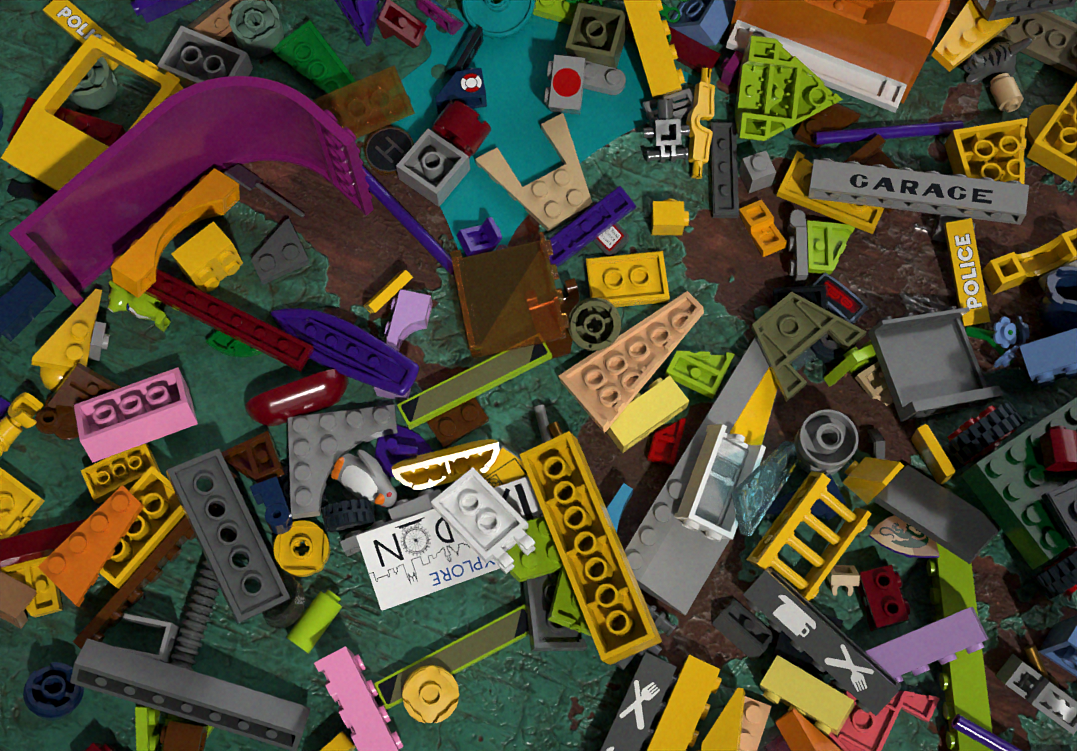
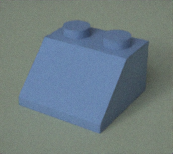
M690 0L685 3L681 2L678 7L681 15L680 20L674 24L668 23V26L705 46L716 45L732 21L736 3L734 0ZM677 12L674 13V15H673V17L671 18V20H674V19L677 18V16H678Z

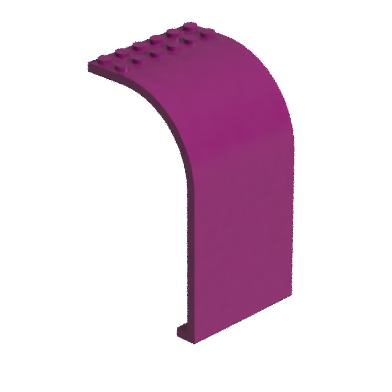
M229 76L196 83L168 97L10 231L9 234L63 295L78 308L85 301L80 293L111 267L115 258L124 254L130 248L133 241L140 239L147 232L151 224L157 223L165 215L168 208L174 207L182 199L185 192L191 191L198 184L202 176L208 175L214 168L224 172L237 164L242 165L256 161L289 162L308 168L324 177L366 216L374 208L371 201L372 196L368 190L369 184L365 179L367 175L362 168L363 162L359 157L360 150L355 142L357 138L349 128L339 126L337 119L329 110L323 111L308 97L287 85L253 76Z

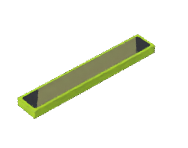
M539 333L397 404V407L409 430L552 359V353Z
M524 604L374 683L386 710L403 702L402 690L404 682L410 673L419 667L427 665L440 666L452 675H455L527 637L529 629L526 605Z

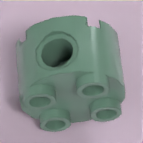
M244 0L234 7L229 24L238 47L242 51L247 52L253 59H259L272 54V49L284 39V29L276 7L267 0Z
M74 54L70 55L66 59L67 63L74 56ZM103 57L98 59L68 96L77 108L82 111L97 110L106 105L113 104L116 100L117 80ZM62 65L59 69V73L64 68Z

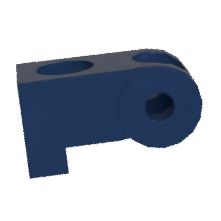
M277 476L250 486L257 505L265 504V520L270 530L275 534L288 532L292 527L293 519Z

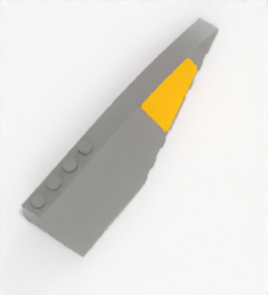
M756 337L624 551L640 589L684 616L690 609L730 539H721L720 542L710 540L704 536L706 532L700 529L693 531L682 526L683 521L675 518L674 515L679 510L705 440L708 425L723 424L727 426L725 433L744 436V443L748 445H762L779 386ZM715 458L711 471L724 478L729 477L732 481L737 468ZM709 475L695 514L717 524L730 485L725 486L722 481Z

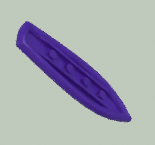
M285 308L271 311V316L277 327L312 345L314 351L309 358L329 369H336L342 375L399 396H404L416 380L419 371L418 364L368 332L341 318L321 311L304 308Z

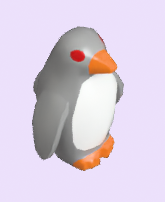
M358 450L359 457L348 453L336 461L331 477L338 480L346 488L342 490V493L347 499H368L381 507H391L395 503L397 498L395 488L383 472L380 464L364 450Z

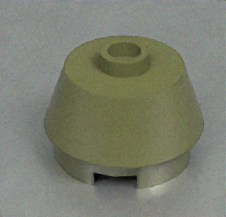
M588 298L579 302L572 309L568 318V330L571 338L580 347L591 351L602 350L612 345L618 338L621 330V318L614 305L607 300Z

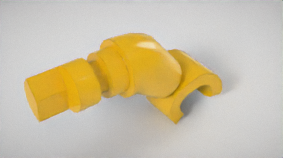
M27 392L20 394L9 406L8 415L0 420V457L3 452L8 451L11 444L23 431L22 426L27 429L37 423L33 416L41 411L44 405Z

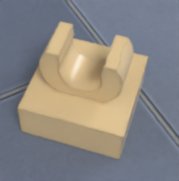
M834 565L827 575L832 594L837 596L838 587L846 586L847 595L852 596L853 586H859L860 575L854 565Z

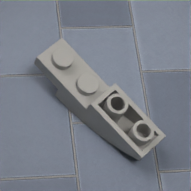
M433 488L424 490L418 494V498L408 501V499L400 500L392 505L393 508L388 510L392 520L388 522L385 519L373 523L369 530L364 532L356 530L347 534L345 539L340 541L344 553L348 557L361 551L356 537L359 534L434 509L431 501L441 494L440 489L435 491Z

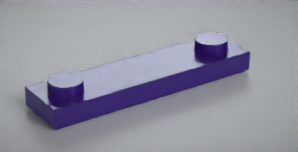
M619 186L546 241L539 252L552 269L555 270L637 207L623 188Z

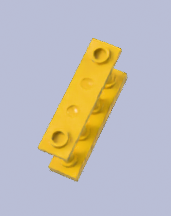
M816 471L809 473L746 559L755 567L763 570L771 566L796 586V590L808 601L816 597L819 592V586L855 536L865 529L868 523L867 520L872 514L868 510L856 507L852 512L827 491L826 486L831 479L824 473ZM820 499L846 520L837 534L811 513L810 508L816 500ZM804 521L829 542L821 556L794 535V530L800 522ZM788 544L813 564L805 578H802L778 558L777 553L783 545Z

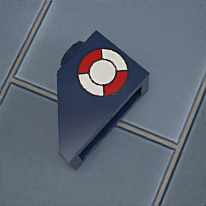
M466 68L462 71H457L435 97L438 114L442 112L450 100L453 103L455 100L459 101L471 109L487 107L482 68Z

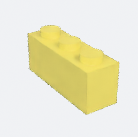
M671 376L664 380L658 378L649 385L648 388L650 390L642 395L637 393L606 431L622 453L687 409L689 399Z
M778 655L760 683L765 698L775 704L781 701L789 706L788 711L795 708L801 715L814 721V726L826 735H829L830 732L838 735L854 708L853 699Z

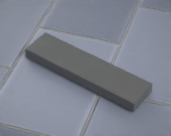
M711 122L710 130L713 132L710 145L712 218H738L736 123Z

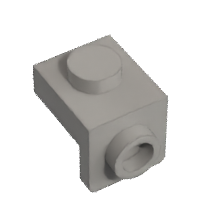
M95 321L88 358L90 360L99 361L102 349L107 350L110 334L105 333L106 323Z

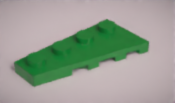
M310 20L281 40L272 49L273 54L346 110L367 96Z

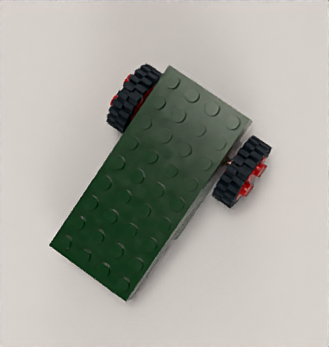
M1077 397L999 449L997 447L1001 445L1000 442L1022 426L1025 420L1010 401L996 409L991 405L982 411L978 417L969 419L958 430L947 437L949 442L942 449L956 471L980 456L983 457L988 454L987 457L977 462L961 476L1032 569L1037 568L1062 552L1059 558L1034 576V579L1049 599L1063 592L1068 596L1077 590V546L1071 549L1041 496L1046 492L1076 480L1077 473L1072 471L1054 472L1045 470L1039 437L1053 426H1065L1066 429L1070 430L1077 429Z

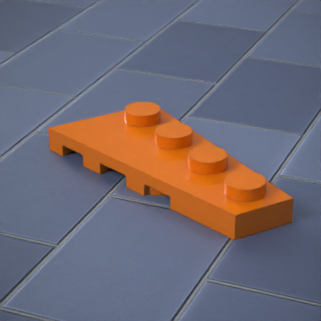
M122 485L58 546L38 568L76 606L80 607L85 599L84 595L90 586L94 585L100 576L98 575L106 561L111 559L118 542L122 537H125L144 505Z

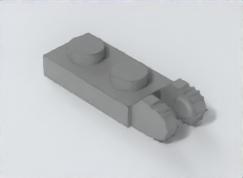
M798 209L792 211L787 224V232L791 235L788 239V251L793 252V260L789 261V276H793L794 285H804L808 276L807 228L805 213Z

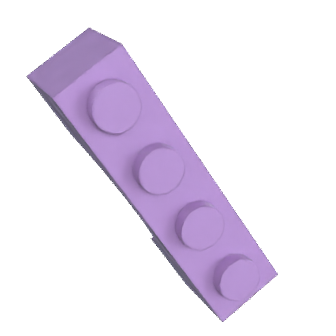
M400 289L398 298L394 297L392 301L391 313H394L392 321H388L385 327L384 336L387 337V345L399 352L406 337L415 331L427 329L433 306L431 295ZM374 387L377 396L399 401L409 399L411 392L410 388L404 396H399Z

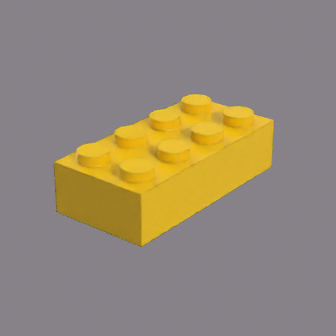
M145 443L105 458L80 471L93 500L99 504L107 500L122 485L127 489L132 488L150 466L154 467L158 472H160V469L149 445Z

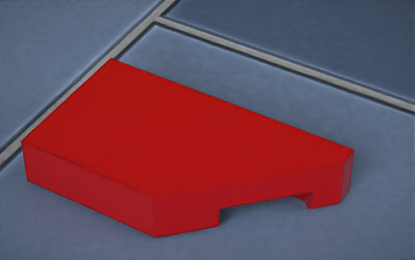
M685 418L654 433L647 458L648 461L673 468L686 423Z

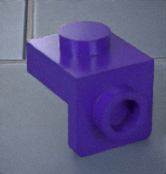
M492 217L486 218L480 226L461 229L456 235L467 257L492 252L502 239L500 228Z

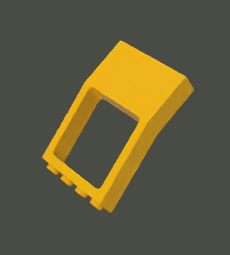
M91 34L33 104L1 159L58 191L109 148L107 145L54 116L100 57H106L161 88L131 128L160 103L184 88L179 84L180 79L172 73L166 72L164 75L157 71L159 68L148 60L141 62L136 59L137 55L126 48H123L121 51L114 47L116 44L107 37L101 36L99 39Z

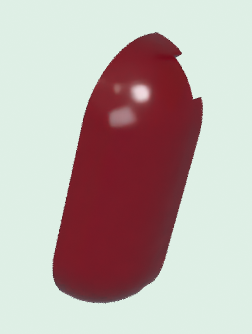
M336 369L322 371L263 392L250 399L245 404V409L251 419L267 426L281 425L288 422L289 417L308 415L338 403L346 391L349 379L347 376L337 372Z

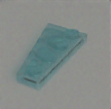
M783 441L731 493L740 534L747 536L753 534L798 464L793 442Z

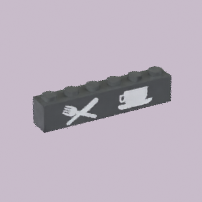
M768 567L743 594L747 598L746 603L757 613L761 611L769 618L768 623L773 629L778 632L783 631L791 638L789 640L791 645L799 652L805 651L812 657V664L821 672L827 671L835 678L833 680L834 684L845 693L849 691L856 698V704L866 713L871 711L876 716L900 691L901 684L771 567Z
M645 652L600 751H639L643 743L649 744L655 730L650 727L655 716L661 717L667 702L662 700L666 690L672 692L679 677L674 674L676 666Z

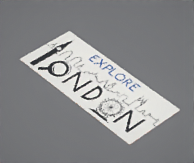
M528 476L494 488L525 521L544 516ZM435 509L356 536L382 611L500 569L494 559H491L486 564Z

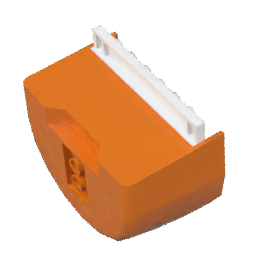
M736 0L726 48L734 51L737 50L744 54L751 35L775 38L783 45L782 47L792 56H796L824 82L825 86L895 113L899 104H904L934 44L950 5V0Z

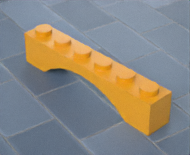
M215 168L208 175L202 176L198 184L191 191L185 192L182 199L174 207L168 208L165 215L157 223L151 224L147 232L140 239L133 241L130 248L122 256L115 258L111 265L113 282L139 298L156 282L159 258L173 237L198 221L224 215L240 200L239 183Z

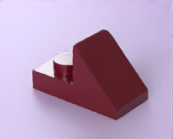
M391 0L384 1L376 19L384 39L394 35L413 49L419 46L427 28L425 24Z

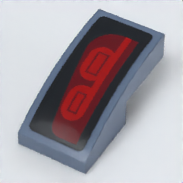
M824 273L813 284H828L829 312L847 320L851 324H854L868 310L867 306L854 293L827 273Z

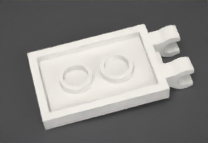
M473 467L431 501L432 507L486 564L491 559H494L505 574L515 567L513 565L514 560L506 552L516 543L527 556L536 549L534 547L535 541L524 532L529 528L528 523Z

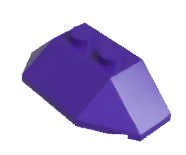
M334 0L366 47L369 46L372 42L377 23L376 19L379 14L377 8L379 0Z

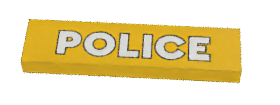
M53 0L43 9L44 13L81 45L92 34L99 39L101 36L107 37L116 44L114 47L121 51L125 48L69 0ZM103 57L112 71L119 66L114 61Z
M972 218L944 223L958 308L968 307L970 310L960 317L963 326L990 322Z

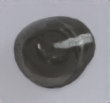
M291 575L281 577L290 599L262 613L265 622L272 628L278 629L291 626L304 613V590L301 584Z

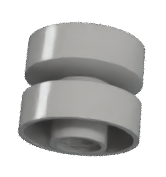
M835 410L817 411L804 421L794 437L792 444L794 459L800 468L807 473L816 471L824 473L826 476L829 474L833 475L839 472L854 455L858 446V432L854 423L843 413Z

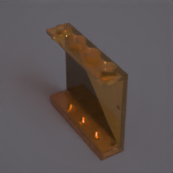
M539 232L540 241L464 258L461 250L450 252L469 349L473 358L567 338L565 329L570 328L567 312L561 313L560 304H564L561 288L556 289L554 280L559 279L556 264H550L549 256L554 255L551 240L545 241L543 232Z

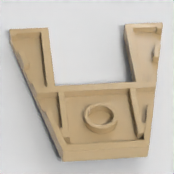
M563 113L542 123L541 130L564 165L522 187L498 148L475 159L476 165L479 168H483L496 184H500L508 192V195L515 201L517 200L525 208V211L548 232L581 215L592 203Z

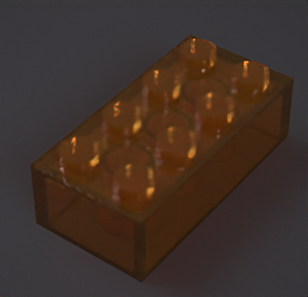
M391 66L312 100L323 111L329 110L337 119V124L342 128H349L356 138L415 114L395 66Z

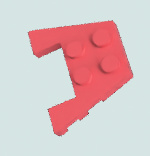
M849 691L843 692L842 694L854 700V708L839 734L835 735L830 732L826 736L842 751H881L900 709L927 723L930 721L940 698L909 691H899L875 716L871 711L869 713L863 711L856 704V698Z

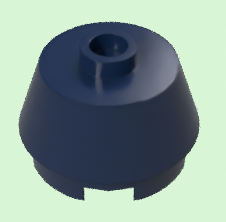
M54 662L50 663V666L33 671L23 691L24 702L29 710L48 721L61 720L71 714L81 702L84 694V687L70 683L73 668L64 663Z

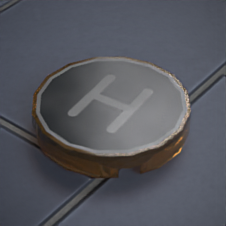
M386 127L379 129L366 142L364 151L367 163L373 171L380 175H398L396 165L414 145L413 139L406 131L400 128Z

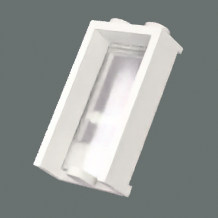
M723 424L707 426V434L679 510L674 515L675 518L683 521L682 526L693 531L700 529L706 532L704 535L706 538L716 542H720L721 539L733 540L766 449L763 445H748L744 443L745 437L740 434L725 433L727 426Z

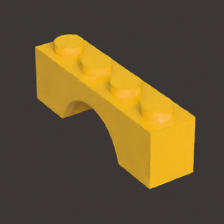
M1077 228L1059 235L1049 243L1023 254L1012 252L991 260L982 270V275L992 295L1042 277L1053 270L1076 261Z

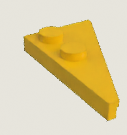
M95 289L32 356L31 365L70 372L76 362L87 367L102 290Z

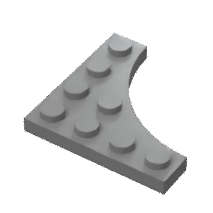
M395 405L288 418L290 502L293 519L321 516V502L326 487V480L340 457L348 454L352 448L362 442L367 443L385 435L398 433Z

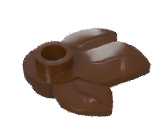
M48 398L45 403V409L39 411L35 416L37 421L35 424L36 428L44 434H55L62 440L78 438L79 433L73 407L56 405V408L47 406ZM46 418H53V419H54V420H53L52 422H50V423L44 422V419H46Z

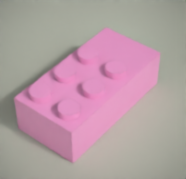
M179 367L74 405L79 439L92 463L198 424L190 391Z

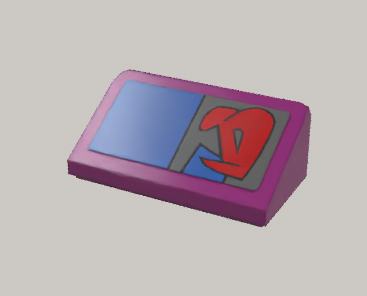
M416 0L417 9L450 35H454L464 25L463 21L436 0Z

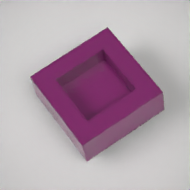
M736 50L731 58L727 57L720 68L723 71L721 82L730 86L739 72L744 54Z

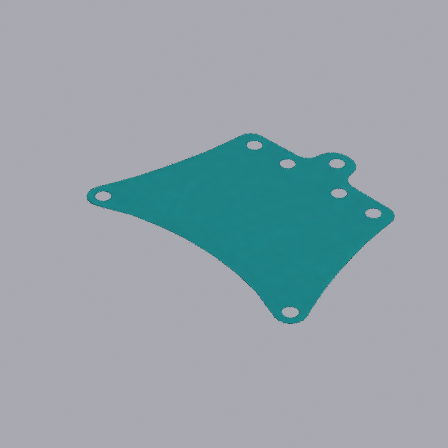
M454 8L446 9L463 21L464 25L454 35H450L448 32L442 33L438 31L436 23L428 18L425 23L427 28L424 35L431 45L430 57L388 90L380 100V110L393 128L407 133L413 145L427 129L433 131L431 129L432 124L440 115L437 112L435 97L453 77L447 74L443 79H435L431 75V69L437 64L447 67L466 34L473 30L464 13ZM534 15L533 18H530V23H527L524 26V30H520L518 35L513 34L510 35V38L504 37V39H491L483 35L484 41L468 67L482 68L487 107L475 108L473 110L479 114L477 119L480 123L483 124L486 121L490 125L491 132L476 153L469 158L470 171L440 205L462 260L469 259L471 256H466L456 236L461 229L480 226L486 218L492 217L500 228L502 239L492 252H488V254L496 253L506 249L516 229L529 215L517 200L515 201L510 197L500 184H496L483 168H479L476 165V158L498 148L522 187L564 165L541 130V124L561 114L559 112H551L549 105H546V102H544L546 87H551V80L547 77L549 61H554V55L567 54L565 47L572 25ZM627 41L624 42L617 67L626 77L624 90L620 94L609 95L583 88L580 115L563 113L579 163L621 135L649 121L642 105L643 102L652 100L653 97L638 47ZM682 70L685 83H692L695 86L701 81L696 76ZM404 93L410 97L411 102L406 108H397L393 102L394 97ZM684 98V99H681V100H677V101H674L673 103L676 104V103H679V102L688 100V98Z

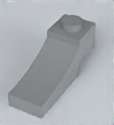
M1012 654L996 674V677L1074 735L1077 731V701Z

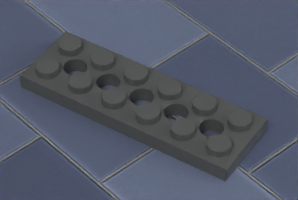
M218 448L167 469L166 474L236 623H242L288 601L290 596L220 449ZM202 478L208 479L212 484V489L208 492H202L197 488L196 482ZM213 503L220 504L224 509V514L220 517L212 516L208 511L209 505ZM225 528L232 529L236 534L235 540L232 542L223 541L220 537L221 530ZM237 553L244 554L248 560L247 566L243 568L236 567L232 562L233 555ZM252 578L258 581L260 585L258 592L249 593L246 591L244 583L247 579Z

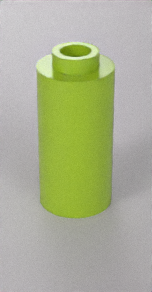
M327 590L325 594L319 591L286 638L309 654L341 610L342 606L338 604L341 598L330 590Z

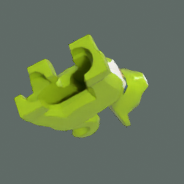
M112 280L109 281L112 289L108 295V309L111 312L126 311L139 319L155 321V326L165 332L171 322L166 314L158 308L162 303L161 301L145 293L137 298Z

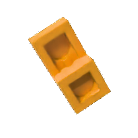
M762 199L739 209L741 219L763 257L786 248V240L775 226L774 216Z

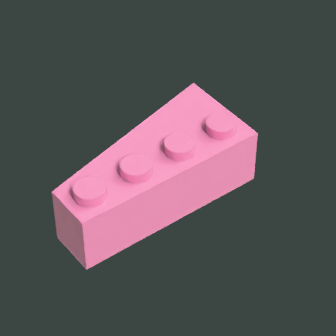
M345 646L314 663L318 672L324 673L327 679L325 686L333 700L338 702L340 706L338 707L339 714L346 727L351 729L352 733L350 735L358 751H400L404 747L396 731L391 733L387 725L391 721L390 716L384 705L378 706L374 697L379 694L372 680L366 681L362 673L366 667L359 654L354 656Z

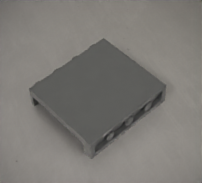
M951 306L940 312L931 309L920 315L914 316V313H907L895 319H892V316H887L877 320V325L868 331L901 421L983 406L1003 396L999 385L987 387L960 318L970 311L968 307L957 309L956 306Z

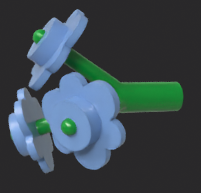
M1017 316L1015 324L1010 323L1008 317H1001L999 322L994 324L995 331L967 326L965 331L968 337L986 340L1001 355L994 363L995 368L1000 365L1006 367L1009 364H1013L1017 357L1015 355L1016 350L1021 345H1024L1026 339H1029L1030 333L1028 324H1024L1021 316ZM1016 341L1019 343V347L1016 345L1006 352L998 345L1001 344L1003 348H1008L1010 344H1014Z

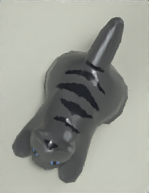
M1026 38L1012 45L1005 42L995 43L986 51L978 54L973 53L960 63L964 71L969 73L965 83L974 85L987 76L995 75L996 77L1002 73H1008L1012 77L1016 71V53L1027 48L1032 39Z

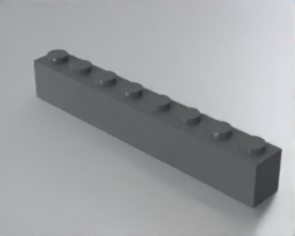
M88 638L74 663L70 683L290 751H297L311 710L310 707L284 700Z

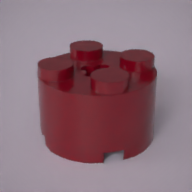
M452 100L448 102L431 128L438 136L468 155L469 158L476 153L491 132V127L486 121L483 124L477 119L479 114L456 100L454 103Z

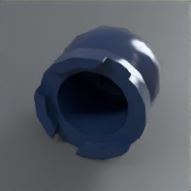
M1060 267L1056 273L1048 276L1045 283V293L1039 303V315L1043 324L1051 331L1057 333L1077 328V267Z

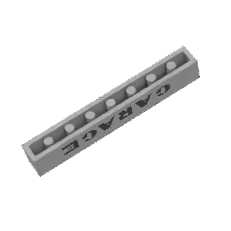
M822 158L820 160L814 159L808 198L1021 225L1026 216L1029 185L1021 184L1019 181L1000 182L988 177L975 179L967 178V176L962 174L950 176L942 175L936 171L917 172L910 168L892 169L880 164L867 166L855 161L842 163L835 162L829 158Z

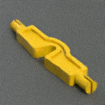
M708 68L701 69V81L695 85L693 108L688 113L686 125H689L690 128L688 161L693 163L691 178L702 179L703 165L709 161V150L713 135L710 129L700 124V120L709 121L714 117L715 85L710 84L712 69Z

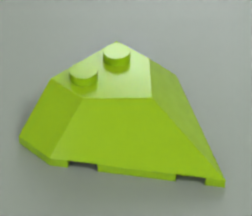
M753 35L749 37L739 69L734 114L739 139L765 141L843 99L828 89L824 82L796 56H792L786 51L777 39Z

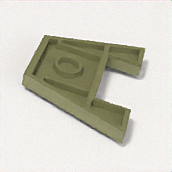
M790 292L751 326L786 402L807 384V381L790 365L796 358L826 333L845 352L866 334V331L793 292Z

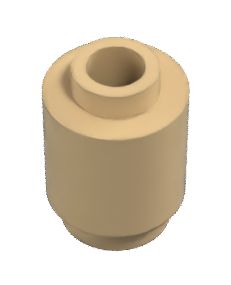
M1002 73L990 81V91L1000 111L1013 112L1021 106L1024 98L1013 77H1010L1008 73Z

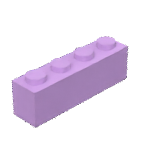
M969 607L865 652L894 679L901 682L904 681L901 675L912 671L914 676L930 670L928 664L939 660L940 664L943 665L957 659L956 652L966 649L967 653L970 654L984 648L982 642L988 640V637L974 608Z

